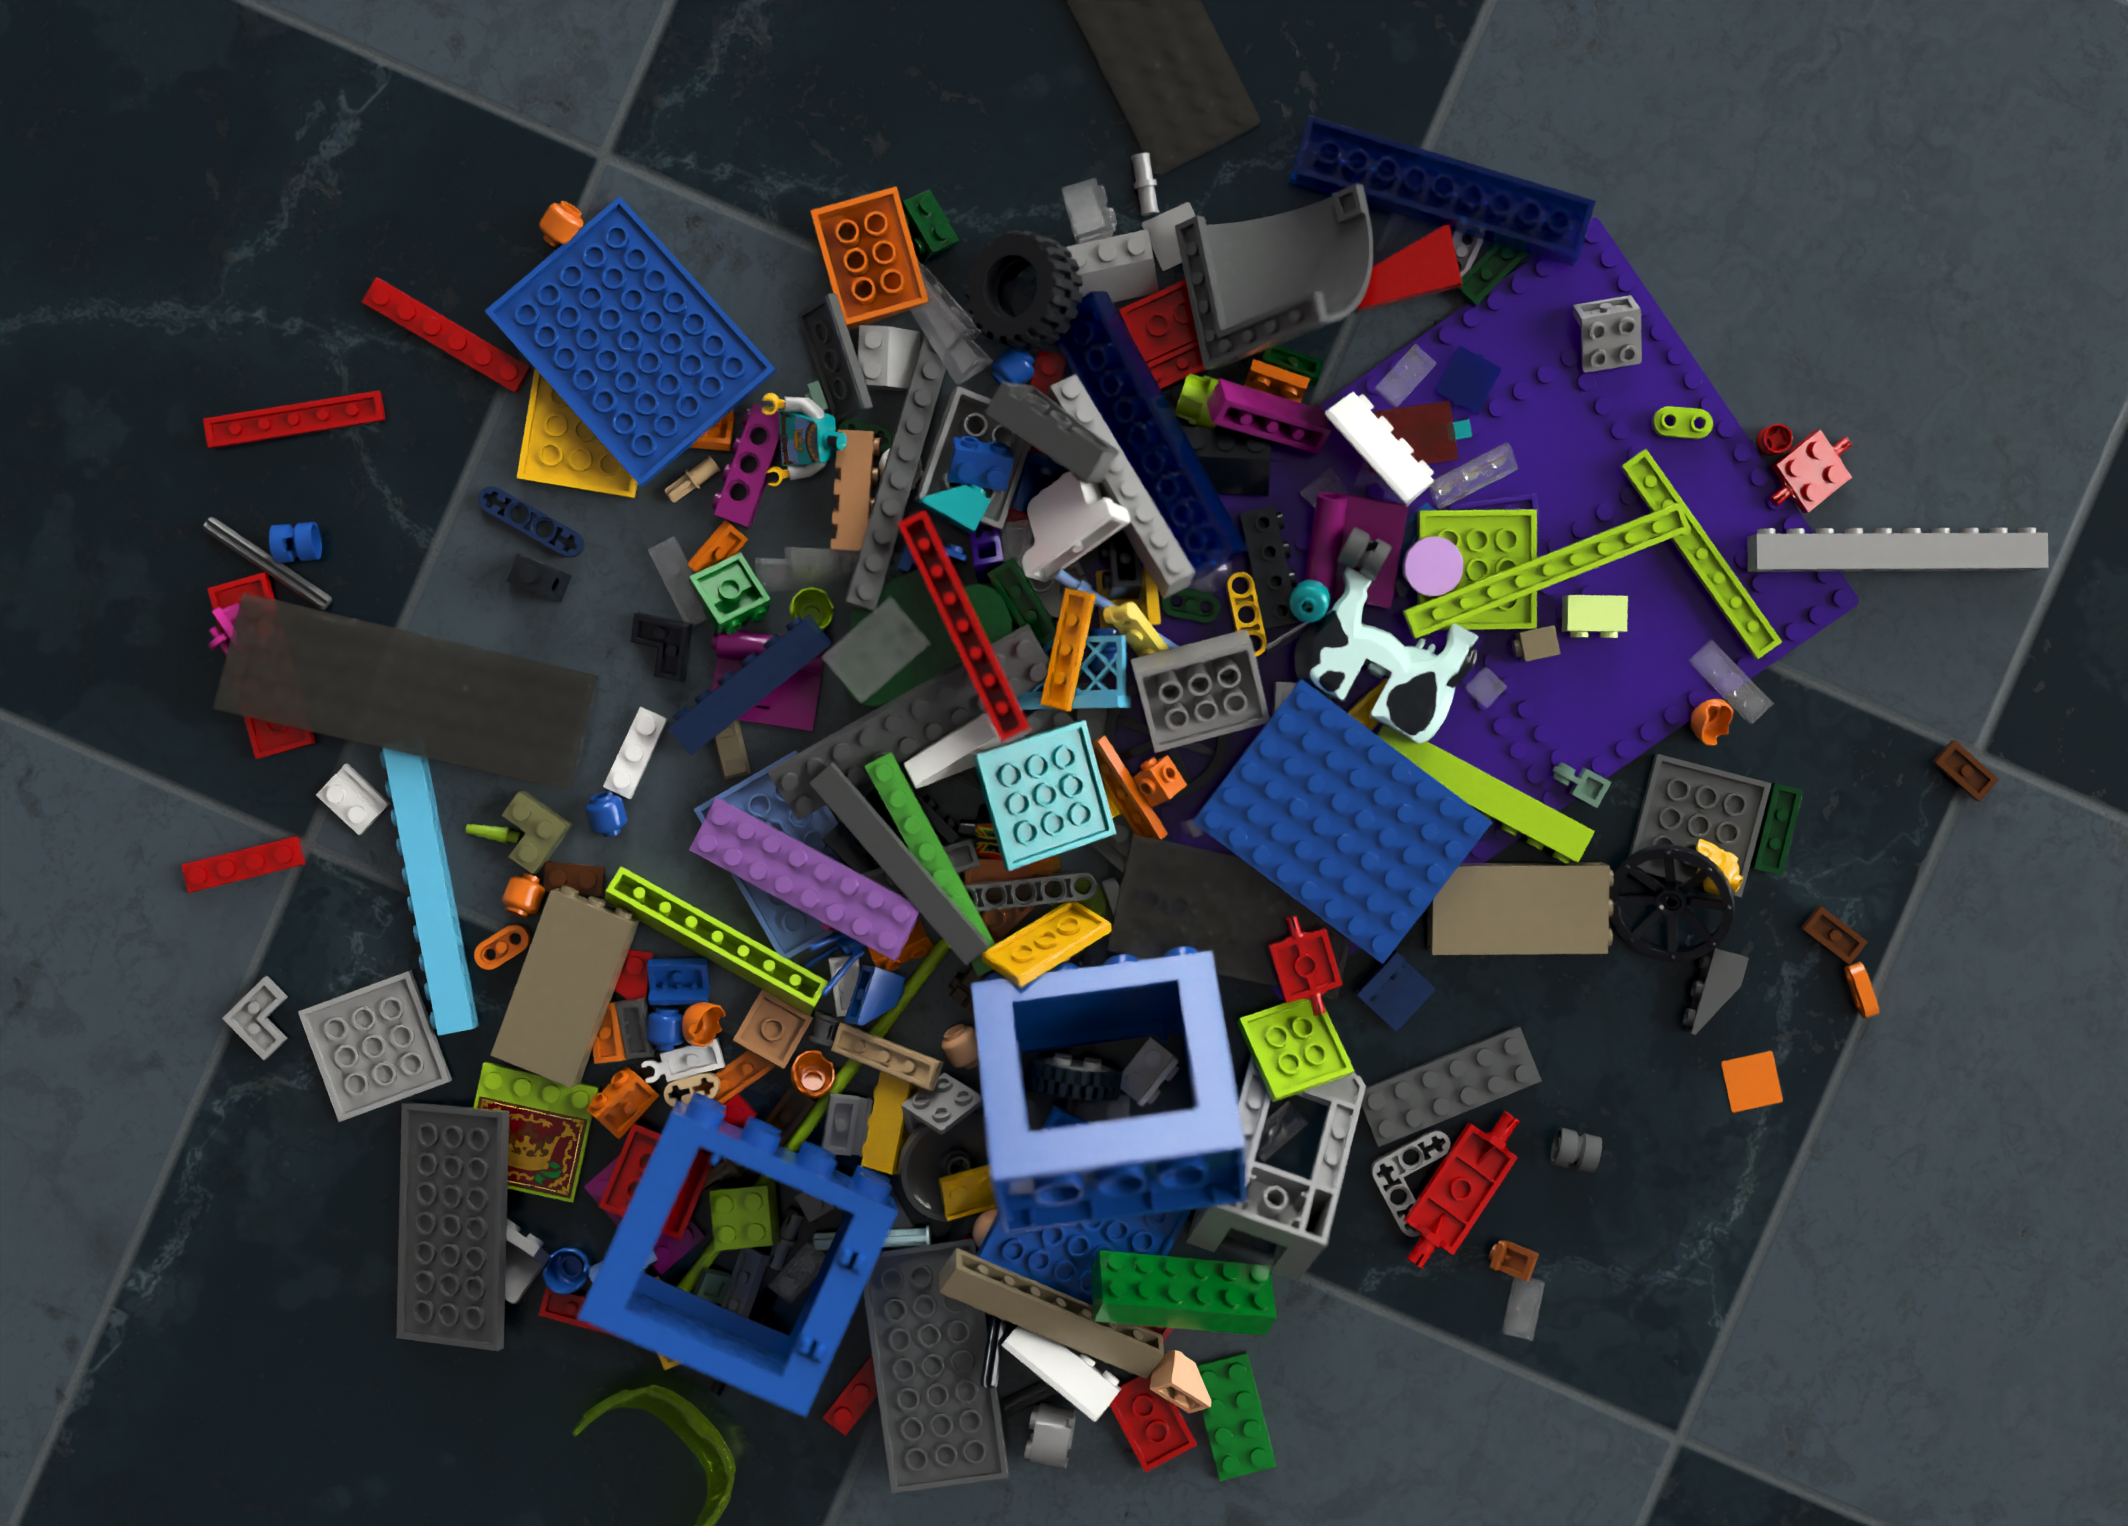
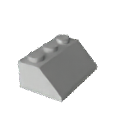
M1148 229L1066 247L1072 254L1071 258L1075 259L1079 266V271L1076 273L1082 276L1083 286L1079 287V292L1083 294L1081 303L1078 302L1076 310L1078 311L1149 296L1159 291Z

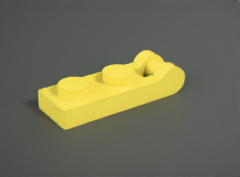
M1134 602L1123 603L1121 607L1110 605L1104 608L1103 616L1105 621L1109 624L1113 623L1121 635L1126 636V641L1138 657L1170 649Z

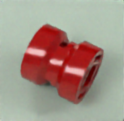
M1778 423L1762 429L1756 437L1758 450L1767 456L1785 452L1793 442L1792 431L1784 424Z

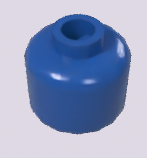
M1009 347L992 362L991 367L993 371L990 375L999 387L1002 382L1025 385L1034 376L1035 371L1032 364L1035 360L1027 350L1019 351L1014 347Z
M610 791L593 795L585 807L592 832L603 834L604 837L618 835L621 833L620 828L625 826L628 821L621 797L613 795Z
M657 1007L656 1012L648 1015L647 1040L656 1045V1050L673 1051L675 1045H680L684 1042L685 1038L682 1035V1019L684 1015L679 1013L678 1008Z

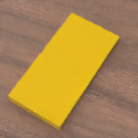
M1077 901L1065 902L981 953L982 962L1021 988L1112 931L1111 923Z

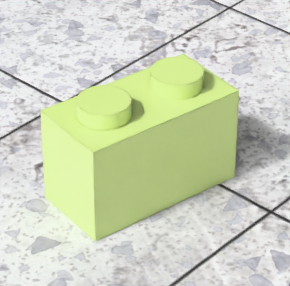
M1562 596V632H1570V637L1588 638V632H1600V638H1618V633L1627 632L1628 596Z

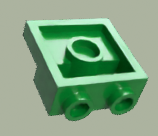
M741 552L689 577V584L702 602L703 612L717 634L724 631L726 634H732L741 628L742 622L749 619L752 622H757L768 613L767 610H769L771 599Z

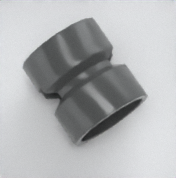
M1355 527L1337 562L1351 569L1357 566L1361 574L1375 581L1392 545L1380 539L1372 541L1370 540V534Z
M1558 1128L1551 1148V1164L1564 1168L1574 1165L1577 1171L1594 1174L1601 1157L1602 1138L1586 1133L1579 1137L1578 1133L1574 1130Z

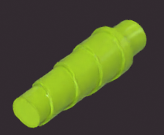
M467 824L466 834L506 844L509 842L518 844L522 837L521 832L512 831L509 827Z

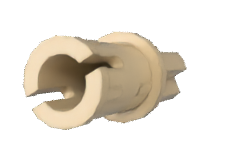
M709 455L707 459L690 471L688 469L684 470L686 473L666 487L664 491L673 503H676L695 488L699 490L702 483L717 472H720L721 469Z

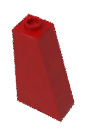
M1450 226L1440 227L1373 266L1366 293L1356 307L1357 311L1362 312L1463 287Z

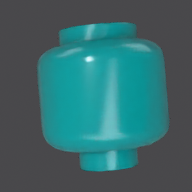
M1305 580L1294 588L1289 600L1290 610L1300 621L1315 622L1326 614L1330 603V594L1327 587L1321 582Z

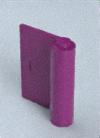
M1330 491L1317 493L1305 580H1316L1326 586L1330 594V601L1332 598L1339 599L1342 596L1345 587L1342 576L1347 566L1337 562L1353 529L1356 527L1370 534V540L1380 539L1392 545L1375 581L1372 580L1366 591L1367 599L1364 603L1391 609L1408 505ZM1359 567L1353 568V570L1360 573Z
M738 630L732 634H726L725 631L720 634L714 632L712 649L716 650L718 658L712 691L720 686L717 680L731 670L733 674L742 668L740 662L754 652L757 656L764 651L765 648L762 644L773 635ZM826 649L737 720L813 732Z

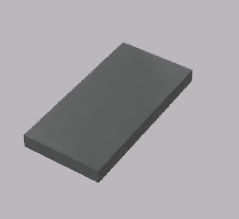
M836 293L827 294L798 312L797 315L829 408V413L833 415L835 423L838 425L872 408L873 405Z

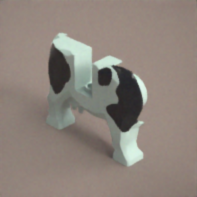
M1347 567L1342 576L1345 585L1344 593L1334 604L1331 611L1327 612L1320 620H1317L1301 634L1296 644L1294 656L1298 680L1300 678L1313 688L1323 691L1324 694L1342 703L1362 665L1365 664L1368 666L1366 671L1380 679L1384 675L1389 677L1368 717L1415 743H1424L1437 733L1448 714L1455 687L1475 665L1477 650L1472 646L1479 636L1453 623L1447 633L1446 646L1438 656L1434 654L1435 644H1430L1427 650L1423 649L1425 644L1424 638L1419 639L1416 646L1405 647L1391 633L1362 623L1363 605L1367 599L1366 591L1372 580Z

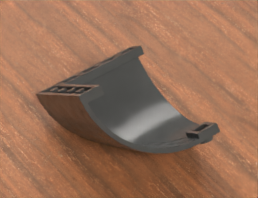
M1351 185L1322 201L1269 217L1242 222L1206 225L1204 216H1194L1175 225L1204 369H1216L1227 366L1337 321L1355 310L1366 293L1373 263L1372 228L1363 185Z

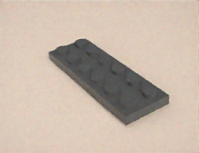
M1516 1026L1367 1086L1361 1107L1376 1144L1380 1147L1539 1083L1542 1080L1520 1026Z

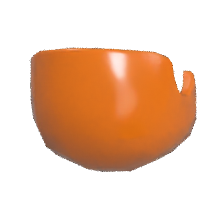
M1707 700L1692 712L1690 727L1701 742L1705 745L1715 746L1717 745L1716 738L1718 736L1729 733L1728 724L1733 719L1734 711L1725 700Z
M698 1002L688 1007L682 1019V1035L689 1044L698 1047H705L712 1043L717 1033L722 1031L719 1019L726 1016L725 1011L720 1005L707 1002Z
M821 1051L803 1052L796 1057L791 1068L790 1079L793 1087L807 1098L814 1099L824 1096L831 1090L835 1081L833 1063L828 1061Z

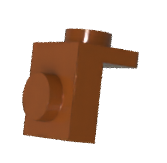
M1502 1240L1498 1244H1494L1490 1251V1269L1500 1270L1528 1282L1530 1281L1539 1253L1508 1240Z

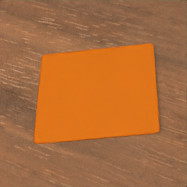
M1772 1051L1721 1062L1733 1113L1783 1101Z

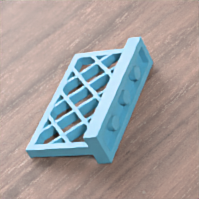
M1087 636L1086 645L1093 652L1084 662H1081L1079 676L1084 671L1093 682L1086 690H1081L1076 685L1072 709L1131 708V696H1126V636ZM1054 638L1044 643L1046 646L1042 648L1049 661L1050 656L1048 652L1053 647ZM1108 642H1116L1117 654L1109 661L1101 650ZM1096 656L1106 665L1098 676L1088 668V665ZM1110 670L1117 676V690H1109L1101 682ZM1045 682L1036 686L1032 692H1025L1016 697L1022 710L1055 709L1040 705L1043 694L1041 690ZM1096 686H1098L1101 690L1094 689L1096 688Z

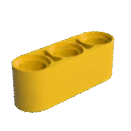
M1237 572L1226 582V593L1234 630L1237 632L1247 629L1249 636H1255L1259 639L1260 648L1257 652H1254L1256 657L1265 651L1267 640L1255 585L1249 574ZM1242 578L1247 582L1248 589L1244 594H1237L1233 591L1232 582L1234 579ZM1242 607H1249L1253 610L1254 618L1250 623H1244L1239 619L1238 612Z

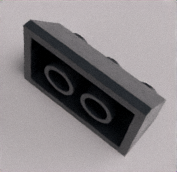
M1182 427L1180 493L1269 497L1272 441L1229 428Z

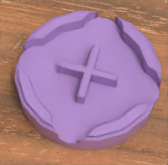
M1426 537L1414 543L1406 552L1403 561V574L1406 581L1417 593L1426 596H1440L1453 590L1459 583L1464 570L1463 558L1458 548L1449 540L1441 537Z

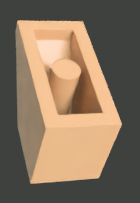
M1170 1350L1165 1353V1356L1152 1371L1150 1390L1189 1414L1210 1408L1212 1401L1196 1363L1184 1356L1180 1351Z

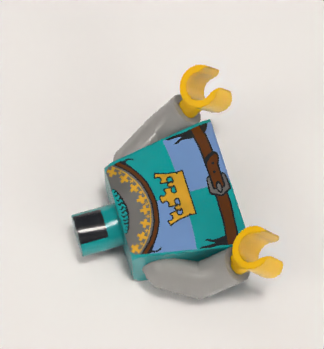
M767 393L763 397V401L774 403L773 407H762L764 414L772 415L778 408H782L778 410L782 466H787L785 470L778 466L771 467L766 473L776 472L779 475V480L770 481L768 485L777 486L785 478L795 480L811 477L825 468L828 460L836 458V450L845 449L847 436L845 433L836 432V423L833 415L824 413L823 409L810 398L784 397L783 400L779 399L774 393Z

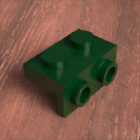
M931 190L901 202L915 254L920 264L926 262L932 255L955 246L960 241Z

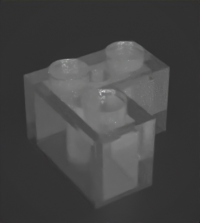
M1096 178L1062 187V197L1076 245L1112 237L1113 231H1116L1115 225H1117L1113 208L1107 209L1106 202H1108L1104 185L1098 186Z

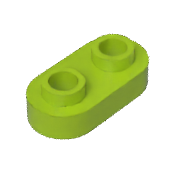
M1666 406L1654 413L1652 428L1662 437L1698 440L1711 432L1713 419L1703 409ZM1666 416L1673 418L1672 426L1665 424L1664 419ZM1696 418L1703 422L1701 429L1696 428L1694 425Z

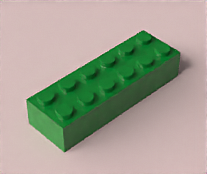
M1099 1250L1090 1269L1094 1321L1266 1336L1277 1318L1270 1265Z

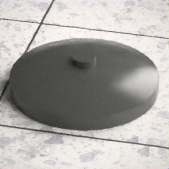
M980 1110L973 1111L942 1135L921 1123L906 1140L899 1158V1180L902 1190L910 1203L923 1215L939 1221L957 1222L976 1217L982 1213L979 1212L947 1221L944 1217V1206L942 1205L938 1178L990 1164L985 1112Z

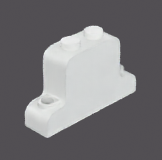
M1072 471L1063 474L1052 485L1041 490L1028 504L1027 513L1034 534L1035 544L1026 551L1022 559L1025 576L1047 582L1057 574L1059 569L1064 570L1129 524L1131 521L1127 510L1122 506L1113 504L1111 499H1102L1097 482L1083 483L1072 475Z

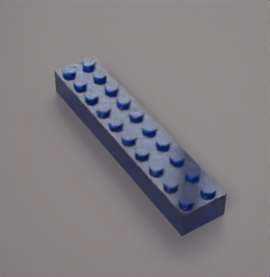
M1310 115L1289 181L1329 194H1334L1354 184L1363 185L1366 202L1369 206L1439 227L1449 225L1450 230L1573 266L1580 257L1596 203L1595 200Z
M1090 291L1082 297L1081 303L1078 302L1076 310L1079 312L1076 319H1071L1069 322L1071 327L1065 334H1059L1060 339L1056 343L1073 374L1078 376L1194 569L1195 574L1192 581L1202 579L1247 551L1248 548L1108 292Z

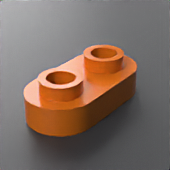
M512 924L500 930L476 947L474 959L477 965L485 970H492L503 965L529 947L531 942L530 932L525 926L520 924ZM514 933L519 934L521 937L519 944H515L512 941ZM488 949H493L496 952L495 959L492 960L487 957Z

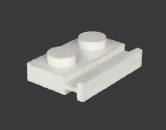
M344 764L342 769L316 794L358 835H362L382 814L386 807L391 804L349 764Z

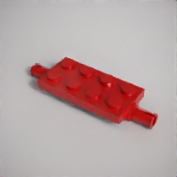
M1504 1111L1492 1131L1484 1133L1471 1123L1466 1125L1403 1220L1419 1231L1421 1236L1409 1256L1406 1257L1414 1265L1423 1269L1424 1264L1436 1247H1441L1451 1255L1455 1254L1518 1158L1506 1148L1507 1144L1505 1143L1517 1124L1520 1123L1517 1118H1513L1511 1114Z

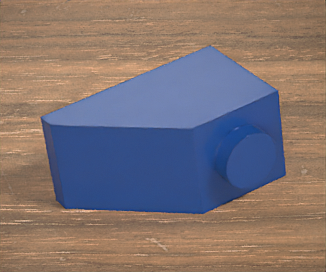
M862 965L844 1021L863 1026L894 1008L903 995L905 977L877 967Z

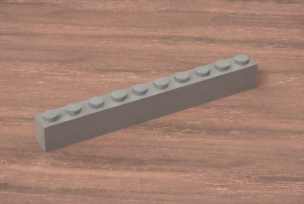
M1773 528L1757 529V534L1747 537L1748 572L2038 571L2048 568V533H2036V528H2019L2018 533H2008V528H1990L1989 533H1979V528H1962L1960 533H1950V528H1933L1931 533H1921V528L1902 529V533H1892V528L1873 529V533H1863L1862 528L1844 529V533H1834L1833 528L1815 529V534H1805V529L1803 528L1786 529V534H1776V529Z

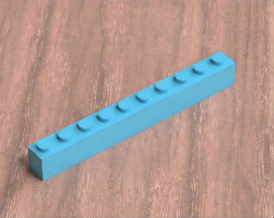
M424 738L382 744L383 751H380V762L383 769L387 770L388 780L385 781V788L388 797H392L394 809L391 810V819L393 825L398 827L400 837L397 838L396 844L399 855H403L405 867L402 868L404 883L406 885L409 884L411 896H408V907L410 913H414L416 925L413 926V933L416 942H420L422 954H419V964L421 970L426 972L428 982L425 983L424 990L427 1000H431L433 1012H430L431 1025L433 1029H437L438 1036L471 1030L478 1027L479 1022Z

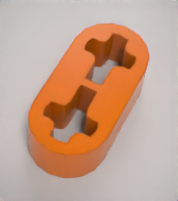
M1861 962L1845 966V975L1861 1017L1865 1019L1879 1014L1878 1002L1864 965Z

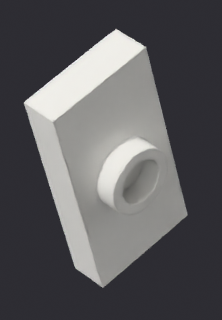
M852 955L829 957L831 979ZM859 958L833 987L837 1017L846 1016L861 970Z

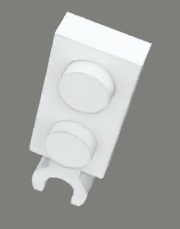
M714 1038L713 1042L705 1047L688 1045L676 1048L673 1051L661 1052L660 1062L648 1059L641 1064L642 1068L652 1066L655 1069L654 1076H649L645 1079L646 1083L655 1082L663 1074H665L667 1082L726 1066L718 1038Z

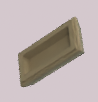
M735 720L713 738L723 781L752 774L739 720Z

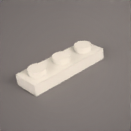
M639 708L603 785L604 788L632 799L668 722L667 718L646 708Z

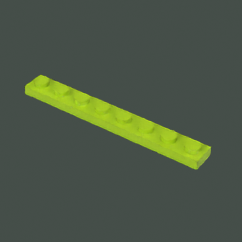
M1642 450L1621 465V470L1651 512L1681 502L1691 530L1670 539L1755 659H1759L1781 644L1782 641L1648 450Z

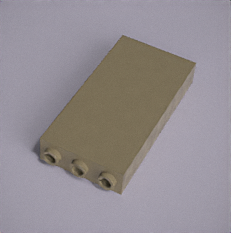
M1563 862L1461 863L1427 907V951L1431 955L1608 954V946H1611L1613 942L1612 930L1609 928V917L1613 915L1612 899H1609V887L1614 884L1613 871L1610 870L1609 865L1603 862H1569L1568 864Z
M562 886L561 888L550 890L491 1056L573 1088L581 1083L593 1050V1044L596 1036L599 1034L607 1012V1006L611 1001L640 919L632 917L633 912L621 907H616L614 910L605 906L606 902L602 899L589 896L587 899L579 896L578 890Z

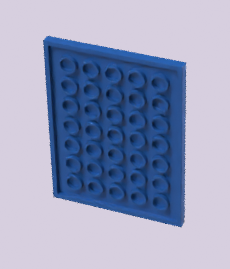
M620 196L582 227L570 241L562 244L485 310V313L642 488L777 372L776 368Z
M1301 678L1192 820L1194 824L1382 964L1492 824L1488 818Z

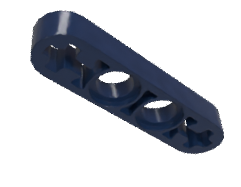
M490 486L480 492L479 504L489 514L561 555L571 558L583 552L585 546L584 539L574 530L502 489ZM497 492V499L508 504L505 511L497 505H492L489 508L490 502L486 499L487 496H494ZM521 506L527 512L526 519L521 523H515L511 518V512L514 508ZM542 521H548L552 525V533L546 538L540 537L537 533V526ZM560 528L563 531L559 535L567 539L575 537L574 543L577 544L575 550L570 548L566 552V545L556 540L555 545L551 544L557 538Z

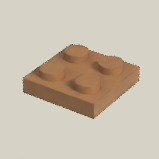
M762 989L732 1042L784 1071L813 1017Z

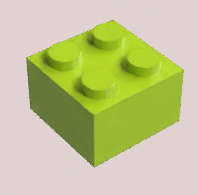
M776 1183L718 1188L709 1191L715 1251L773 1246L781 1242Z

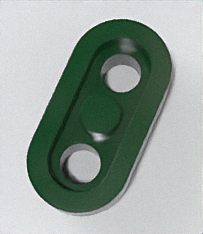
M1186 587L1166 598L1162 596L1164 611L1173 617L1208 623L1215 620L1220 613V601L1211 592ZM1178 595L1182 598V602L1179 605H1174L1171 602V598ZM1202 602H1209L1211 608L1208 611L1201 610L1200 604Z

